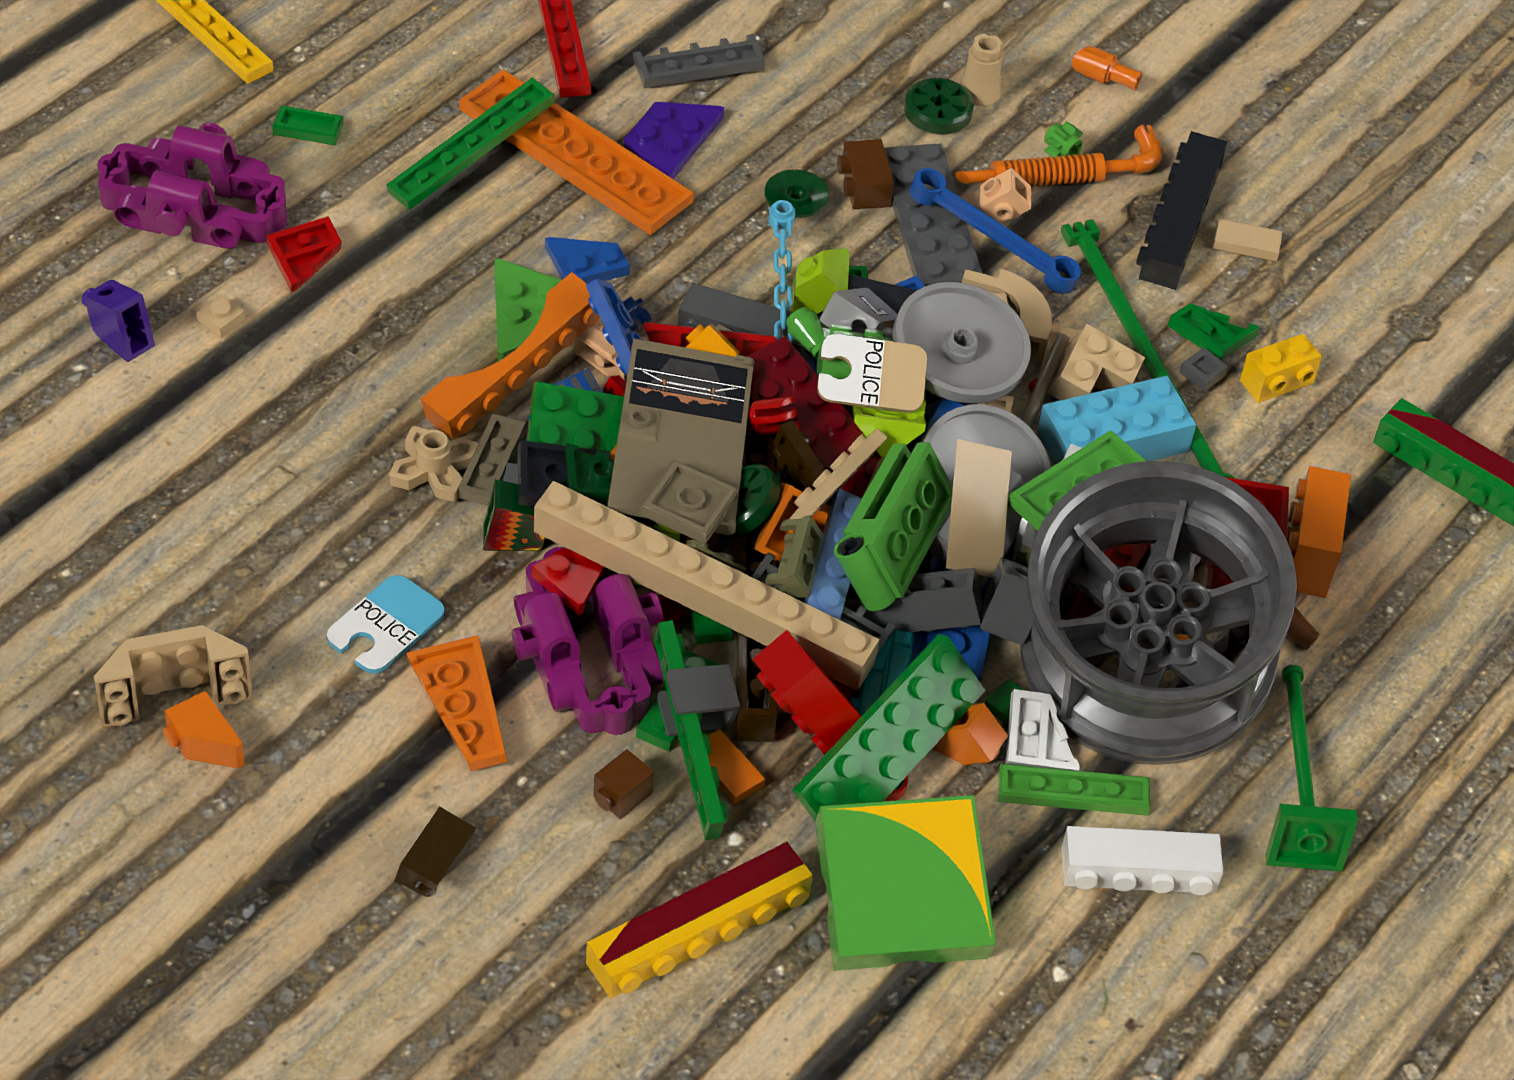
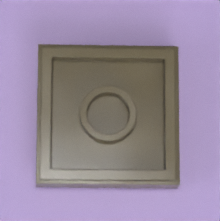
M674 460L641 505L640 515L706 544L738 498L739 489Z

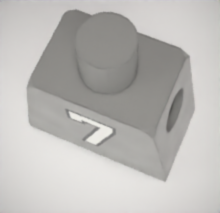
M866 287L834 292L819 321L831 328L832 324L849 326L852 328L851 332L865 333V329L882 330L893 341V326L898 314Z

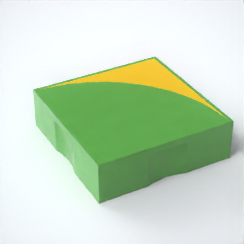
M974 795L820 806L815 826L821 874L828 893L827 923L833 971L889 967L907 961L941 963L989 958L996 946Z

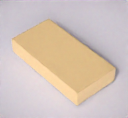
M1219 219L1213 249L1277 261L1282 231Z

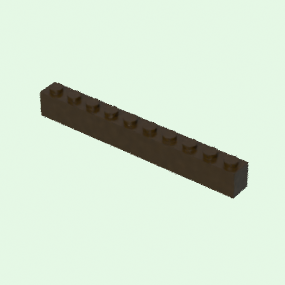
M746 430L742 468L752 464H763L774 473V455L772 453L774 450V433L758 434L754 430ZM762 524L754 530L736 537V563L745 567L746 572L742 573L752 577L766 556L754 549ZM737 631L736 692L740 708L736 715V741L774 742L777 702L756 676L761 670L753 661V658L767 646Z

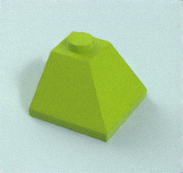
M846 248L823 250L812 257L805 258L797 265L793 279L791 312L807 307L810 311L818 314L825 310L834 292L848 290L850 252Z

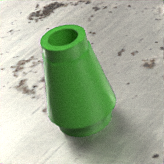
M803 307L793 312L786 320L788 333L817 359L823 327L816 312Z

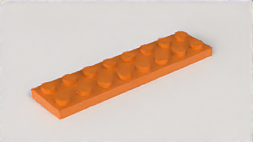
M502 69L459 100V109L473 119H476L524 82ZM556 103L505 139L649 235L683 211L694 200V192Z

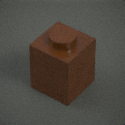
M626 749L594 775L593 797L603 810H610L621 819L652 794L654 771Z

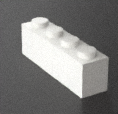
M1067 826L1062 844L1064 886H1073L1080 889L1112 888L1118 891L1151 890L1157 893H1167L1170 891L1191 892L1195 895L1217 893L1223 875L1220 834Z

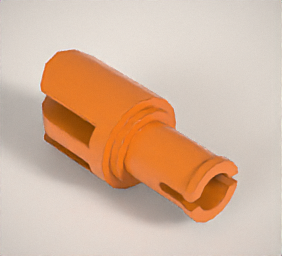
M1087 45L1072 58V67L1076 72L1102 84L1114 81L1135 91L1142 79L1143 72L1118 63L1117 55L1094 46Z

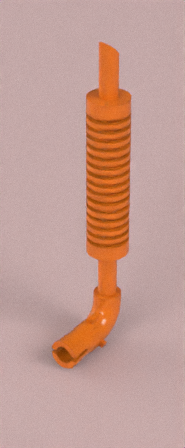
M1147 124L1148 133L1144 125L1137 127L1134 132V137L1140 147V155H1133L1130 159L1105 160L1102 153H1091L1085 155H1066V157L1054 156L1038 157L1035 159L1024 158L1023 160L1011 159L1010 161L998 160L991 162L990 169L959 171L955 173V177L964 184L984 183L988 179L996 177L1012 168L1031 187L1036 185L1048 186V184L1104 181L1106 173L1132 171L1133 174L1150 172L1159 165L1164 148L1160 147V142L1156 138L1153 127Z

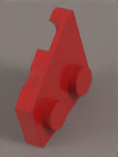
M564 547L533 565L531 577L549 592L558 594L561 601L579 616L584 612L586 601L590 594H594L599 584V578L605 575L608 568Z

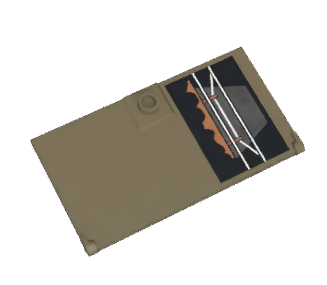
M633 338L608 508L621 514L646 518L640 515L641 505L674 460L739 489L752 374L755 364L754 359L736 355V357ZM738 498L714 533L726 535L735 533Z

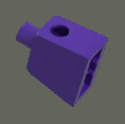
M108 280L97 288H89L84 292L82 304L87 307L92 330L125 361L129 362L155 346L144 297L141 293L115 280Z

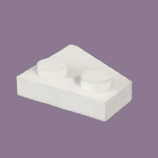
M1014 689L1011 692L1005 764L1079 771L1078 760L1073 758L1067 743V733L1063 724L1057 718V709L1051 694Z

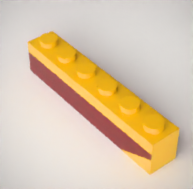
M785 842L588 941L586 964L610 999L621 993H630L636 990L642 982L656 975H666L677 964L689 958L696 959L701 957L710 947L722 941L729 942L734 940L743 930L755 924L762 925L767 923L775 914L788 907L795 908L800 906L810 897L813 875L790 844Z

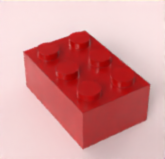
M785 630L753 658V661L761 670L756 675L758 679L769 690L779 706L785 712L788 711L792 715L791 718L805 734L808 733L812 736L815 733L811 740L824 755L862 716L846 695L788 630Z

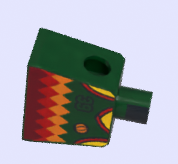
M495 479L483 522V550H541L545 537L534 532V506L518 505V484Z

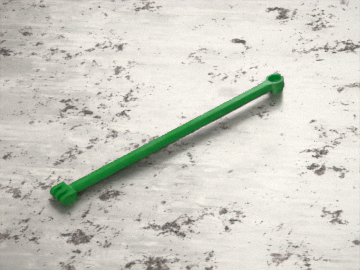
M1086 220L1085 227L1082 222L1073 223V229L1070 224L1061 225V233L1068 247L1076 245L1080 247L1136 351L1145 357L1143 363L1151 378L1168 376L1186 406L1095 243L1099 240L1100 230L1094 220ZM1196 424L1190 448L1201 468L1210 470L1223 477L1235 478L1231 474L1223 472Z

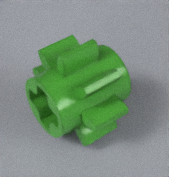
M1065 121L1063 126L1060 123H1056L1045 134L1044 142L1048 146L1044 151L1051 157L1078 155L1083 148V141L1079 139L1083 132L1068 121Z

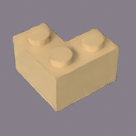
M1086 323L1072 339L1047 393L1059 400H1065L1090 394L1093 386L1103 391L1132 384L1145 357Z

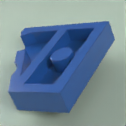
M556 237L545 238V249L561 280L571 272L587 284L595 279L608 281L627 276L630 273V265L618 243Z

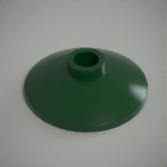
M793 169L781 171L773 175L765 185L764 196L770 207L779 200L790 202L796 212L795 218L813 216L826 207L829 200V189L826 183L817 175L808 171Z

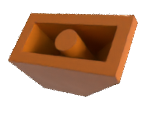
M206 691L164 710L166 727L163 728L164 736L170 747H178L185 759L238 769L245 766L242 741Z
M985 703L974 704L932 749L963 765L986 764L999 755V749L1008 735Z

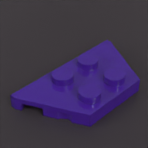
M654 102L624 138V148L674 179L723 119L725 108L715 105Z

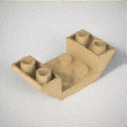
M203 625L126 639L94 675L102 728L122 726L129 722L140 721L137 696L155 695L173 689L192 688L200 684L210 683L216 706L236 704L244 700L253 699L247 647Z

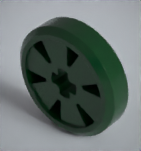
M928 78L914 83L908 89L904 103V112L907 119L915 127L933 134H951L962 130L970 123L974 109V100L971 93L961 84L944 78Z
M752 464L742 468L736 513V530L732 535H723L737 537L754 530L767 519L775 508L781 491V483L779 478L767 466Z

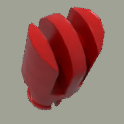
M793 396L754 401L748 409L746 429L752 428L758 434L777 433L780 425L786 422H776L785 421L797 416L795 407L779 408L793 403ZM794 421V423L796 424V426H797L798 429H799V428H800L799 421Z

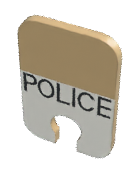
M832 334L823 341L820 359L829 361L843 359L851 367L850 375L844 379H836L831 375L819 373L817 389L819 396L824 401L904 413H913L921 407L924 399L927 354L923 348L915 344L841 334Z

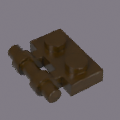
M793 420L781 424L773 442L776 447L772 451L777 460L776 466L782 475H787L795 488L803 492L807 487H810L814 491L816 488L812 484L827 468L822 460L817 459L810 448L806 434L799 431Z

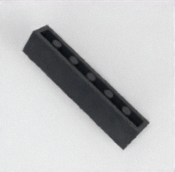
M1191 131L1187 143H1180L1176 155V160L1180 162H1173L1168 177V181H1172V183H1165L1160 198V201L1164 202V204H1157L1152 222L1156 223V225H1149L1144 243L1148 244V246H1141L1137 257L1136 265L1141 266L1139 280L1174 290L1177 289L1221 169L1228 141Z

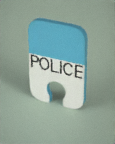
M399 575L391 576L328 629L327 641L333 649L342 654L349 648V644L353 639L357 637L370 638L374 642V647L368 652L361 653L355 659V664L368 673H381L441 622L444 617V606L438 599L408 578Z

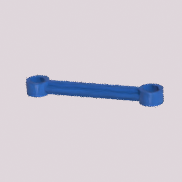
M923 168L916 172L910 187V195L916 202L928 206L939 204L1044 273V282L1052 291L1064 294L1074 289L1081 274V268L1074 259L1067 256L1052 258L945 188L946 180L937 170ZM924 184L932 186L933 188H935V190H929L924 188ZM1058 271L1067 274L1070 278H1063L1059 276L1060 273Z

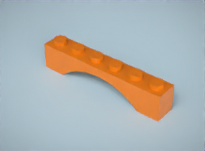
M573 272L568 274L547 292L545 307L539 322L529 337L515 351L484 369L464 375L446 377L421 398V403L426 419L451 440L472 430L477 421L488 412L494 411L504 398L514 390L520 389L530 376L537 370L546 367L557 353L563 348L571 346L577 336L600 320V316L593 311L589 304L588 298L590 294L586 288L587 283Z

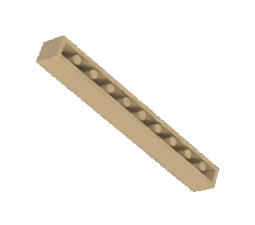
M555 481L550 484L534 506L535 533L619 574H625L631 580L765 646H768L785 630H788L830 678L857 691L875 664L880 639Z

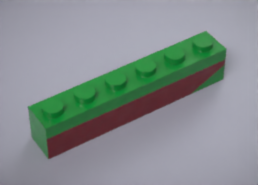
M1400 398L1380 420L1373 443L1514 526V463L1405 399Z

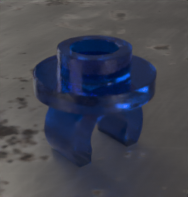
M631 296L624 300L623 304L632 320L633 317L638 318L643 326L644 322L651 320L649 312L639 307L644 303L642 298L634 300ZM634 322L629 328L632 332L637 330L638 326Z

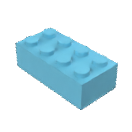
M1163 376L1043 404L1037 433L1055 465L1064 459L1070 444L1083 448L1110 430L1146 461H1153L1189 452L1196 423L1168 376Z

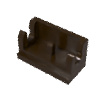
M439 806L400 863L394 882L399 885L403 884L416 893L429 897L433 892L432 889L436 890L464 846L471 839L476 827Z

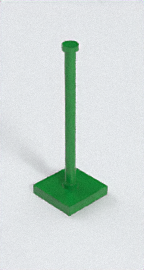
M1288 665L1282 669L1281 674L1282 680L1287 686L1300 805L1279 804L1265 854L1266 865L1342 872L1358 823L1357 811L1353 809L1315 806L1301 686L1304 672L1302 667L1298 665Z

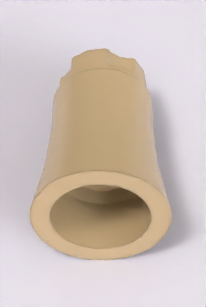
M980 34L974 38L973 44L969 49L967 64L960 84L971 93L974 105H991L1001 97L1000 79L1003 52L1001 50L1002 41L996 36Z

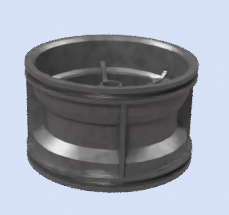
M1143 461L1123 464L1097 473L1077 484L1047 514L1037 531L1032 545L1028 567L1027 593L1034 623L1024 644L1020 645L1021 659L1027 682L1032 692L1051 694L1057 709V718L1063 724L1069 737L1086 748L1104 756L1136 764H1172L1195 759L1221 748L1243 732L1262 709L1275 678L1280 647L1287 635L1294 612L1297 594L1295 564L1288 542L1279 525L1267 509L1241 486L1210 470L1189 464L1168 461ZM1129 544H1155L1143 572L1136 567L1126 566L1121 568L1115 565L1102 551ZM1190 552L1217 566L1232 579L1233 583L1216 589H1206L1200 583L1188 582ZM1165 578L1171 583L1158 582L1156 579ZM1069 579L1101 607L1102 610L1086 618L1061 620L1059 600ZM1123 586H1129L1134 588L1136 591L1128 593L1124 592L1120 588ZM1194 602L1199 607L1189 608L1185 606L1183 603ZM1114 618L1124 619L1127 622V624L1117 625L1113 623L1111 620ZM1247 624L1250 626L1249 641L1234 663L1219 654L1205 637L1206 634ZM1185 634L1190 637V640L1182 641L1177 639L1175 635ZM1139 643L1152 644L1155 648L1144 649ZM1117 656L1119 658L1117 678L1094 667L1089 661ZM1166 670H1172L1189 685L1182 688H1159Z

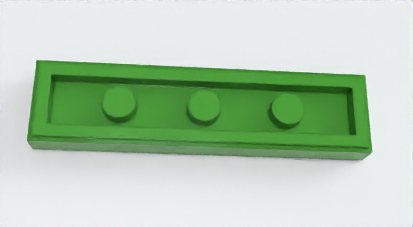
M1000 764L998 802L1148 816L1150 811V777Z

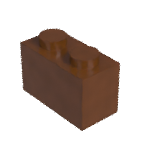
M882 139L845 141L843 154L838 155L837 166L839 174H844L845 197H850L853 210L891 207L894 182Z

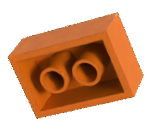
M1309 466L1306 478H1299L1295 492V499H1298V502H1291L1288 514V522H1291L1293 528L1288 527L1287 542L1295 564L1297 592L1322 598L1327 597L1342 551L1351 474Z

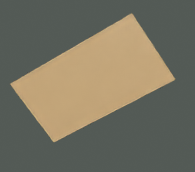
M957 439L946 568L953 570L975 568L977 575L992 577L1000 557L1003 558L1012 451Z

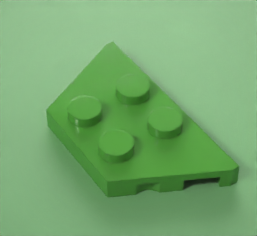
M494 259L498 361L515 351L529 337L539 322L545 307L547 292L561 280L502 259Z

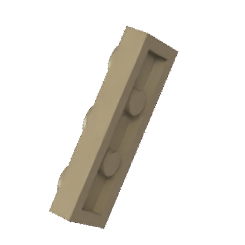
M492 413L458 486V498L488 506L495 479L503 481L507 462H512L520 440H522L525 434L526 422Z

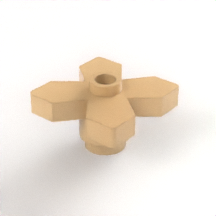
M412 426L405 439V450L409 453L410 457L395 460L389 473V483L391 486L410 490L428 481L435 497L455 502L458 499V487L462 481V476L457 471L468 467L478 443L459 437L450 441L439 430H428Z

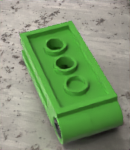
M930 442L917 443L911 454L905 443L893 444L844 529L843 534L845 537L840 539L834 547V554L864 607L869 611L882 610L892 604L896 598H903L951 509L953 485Z

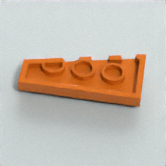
M476 635L407 652L406 655L411 667L470 771L508 762L479 636Z

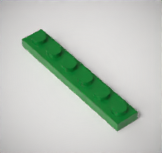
M533 77L387 183L388 193L408 210H411L554 104V94Z
M673 621L659 622L654 643L704 839H717L721 836L724 823H728V810L725 801H719L717 789H719L718 771L715 766H710L708 755L711 752L710 740L706 732H701L699 724L702 720V713L676 714L666 678V673L669 669L690 668L689 666H684L682 658L685 654L684 640L681 634H676Z

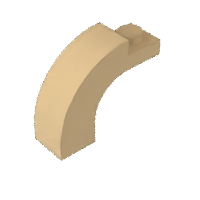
M1004 269L1000 270L998 278L965 270L962 283L980 287L991 293H1006L1009 306L1018 314L1027 329L1031 344L1030 360L1042 363L1052 326L1051 310L1043 294L1023 277Z

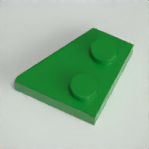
M1191 303L1172 314L1167 326L1179 333L1180 336L1188 339L1201 349H1207L1220 360L1254 339L1259 330V327L1252 323H1249L1247 329L1228 323L1230 316L1219 312H1211L1206 308Z

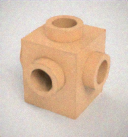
M1010 168L998 176L988 179L980 186L979 205L981 211L1002 225L1012 219H1016L1031 209V186Z

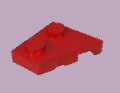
M329 216L266 235V244L291 293L297 291L341 250L342 241Z

